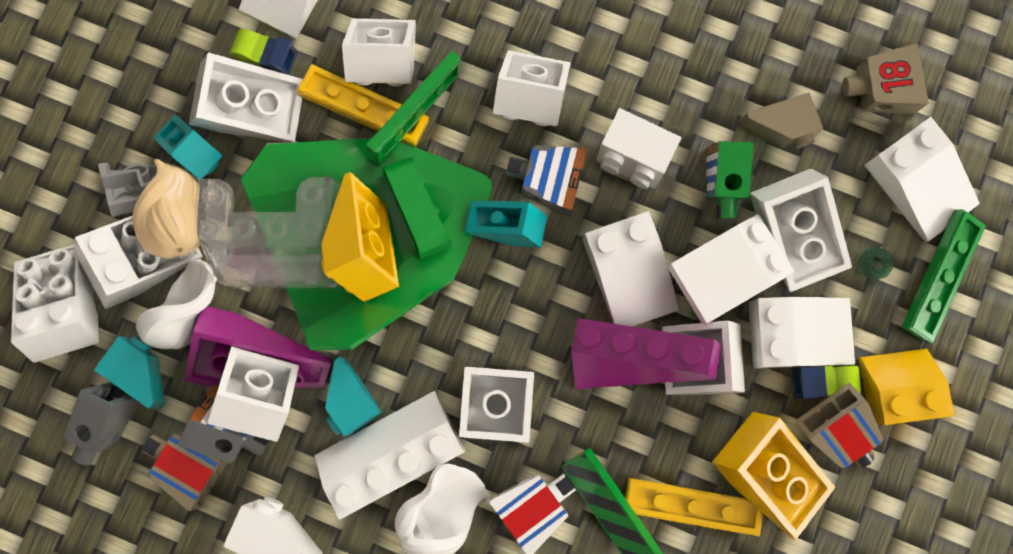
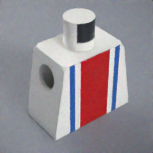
M564 473L549 485L545 483L539 474H536L493 496L489 503L525 553L534 554L569 516L560 502L576 491V489Z

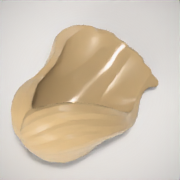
M155 159L154 162L157 166L156 175L145 187L134 207V230L143 249L149 254L164 259H173L176 256L184 257L196 250L202 243L203 228L200 214L207 206L208 194L206 189L184 167L166 164L159 159Z

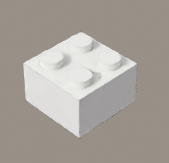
M619 108L601 144L596 161L601 163L600 167L611 174L618 175L620 172L630 177V181L640 188L648 189V187L655 189L664 175L682 137Z
M231 347L207 424L277 442L289 413L299 365Z
M465 367L459 437L529 443L534 372Z

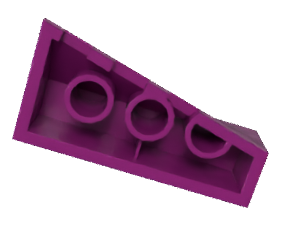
M578 318L571 351L575 389L716 380L721 344L714 339Z

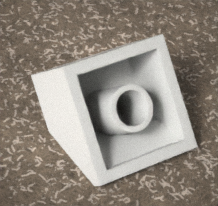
M352 18L342 44L345 82H355L358 85L387 83L390 86L411 84L414 71L416 20Z
M508 50L498 76L493 114L501 115L509 120L522 119L532 121L539 126H557L571 62Z
M731 321L709 322L705 325L696 323L662 327L663 332L714 339L721 344L716 380L665 382L666 395L745 393L741 326Z

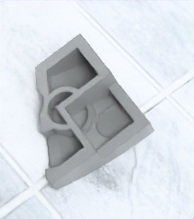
M109 163L98 164L111 216H119L134 211L139 196L156 175V164L129 163L124 170H110Z

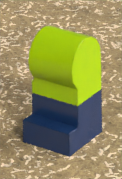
M240 28L237 31L229 54L241 62L290 75L298 51L291 40L280 37L274 39L249 29Z
M821 366L791 369L794 399L831 396L848 383L861 393L859 366Z

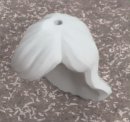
M201 259L190 261L186 269L171 286L163 305L148 309L140 315L136 322V330L142 342L159 349H180L191 342L199 313L211 302L215 282L217 281L212 267L207 262Z
M448 463L438 465L432 472L427 487L423 492L406 501L397 512L395 518L396 535L399 537L404 551L407 554H454L459 550L468 535L476 506L483 499L490 497L480 478L466 468Z

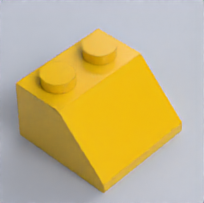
M928 349L859 358L866 401L871 408L877 425H891L955 416L948 380Z

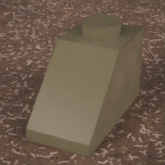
M810 92L749 111L740 120L741 128L782 148L794 145L798 149L815 142L814 137L823 130Z

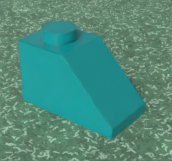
M176 114L153 137L169 155L199 180L205 175L211 174L217 168L218 160L223 156Z
M471 201L465 232L509 246L541 248L547 216L530 202Z
M135 335L133 338L118 336L94 370L148 409H161L165 404L158 356L149 351L151 346L142 342L140 337Z
M341 356L335 359L325 406L330 416L326 420L337 435L342 433L344 437H347L383 412L348 360Z

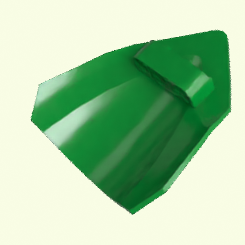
M371 139L267 143L240 177L279 268L310 350H352L416 305L453 282L474 237L465 232L471 201L489 200L492 191L491 180L478 171L399 142L385 159L376 165L368 159L366 144ZM349 172L387 205L399 287L365 302L354 294L347 292L343 286L332 278H328L321 267V260L323 259L321 243L344 174Z

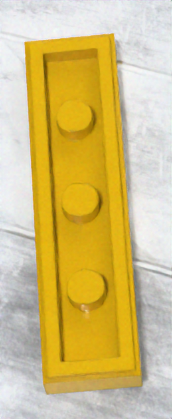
M313 64L309 67L297 89L298 96L375 131H379L402 106V104L353 82H345L344 78ZM423 115L400 142L416 147L429 122V117Z
M627 478L625 499L636 515L760 537L763 513L746 498Z

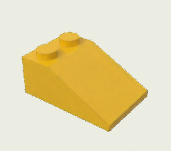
M351 172L344 174L321 243L323 255L321 267L328 278H332L343 286L347 292L354 294L365 302L399 287L387 205Z
M752 412L712 461L720 473L739 493L790 538L795 540L835 489V486L781 418Z

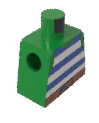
M718 141L707 147L706 198L717 199L716 218L737 219V200L749 198L754 142ZM726 178L730 181V189L725 186Z

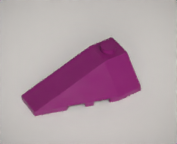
M206 306L200 312L193 331L184 381L210 387L214 384L219 386L231 347H236L299 365L294 388H324L332 359L314 350H310L308 347L242 315Z

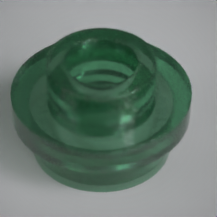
M873 246L861 253L858 266L865 277L879 280L891 273L893 258L886 249ZM874 257L881 260L880 268H876L873 265L872 260Z

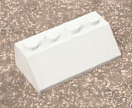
M433 391L314 456L323 489L340 520L433 470L438 465H442L457 457L466 450L436 392Z

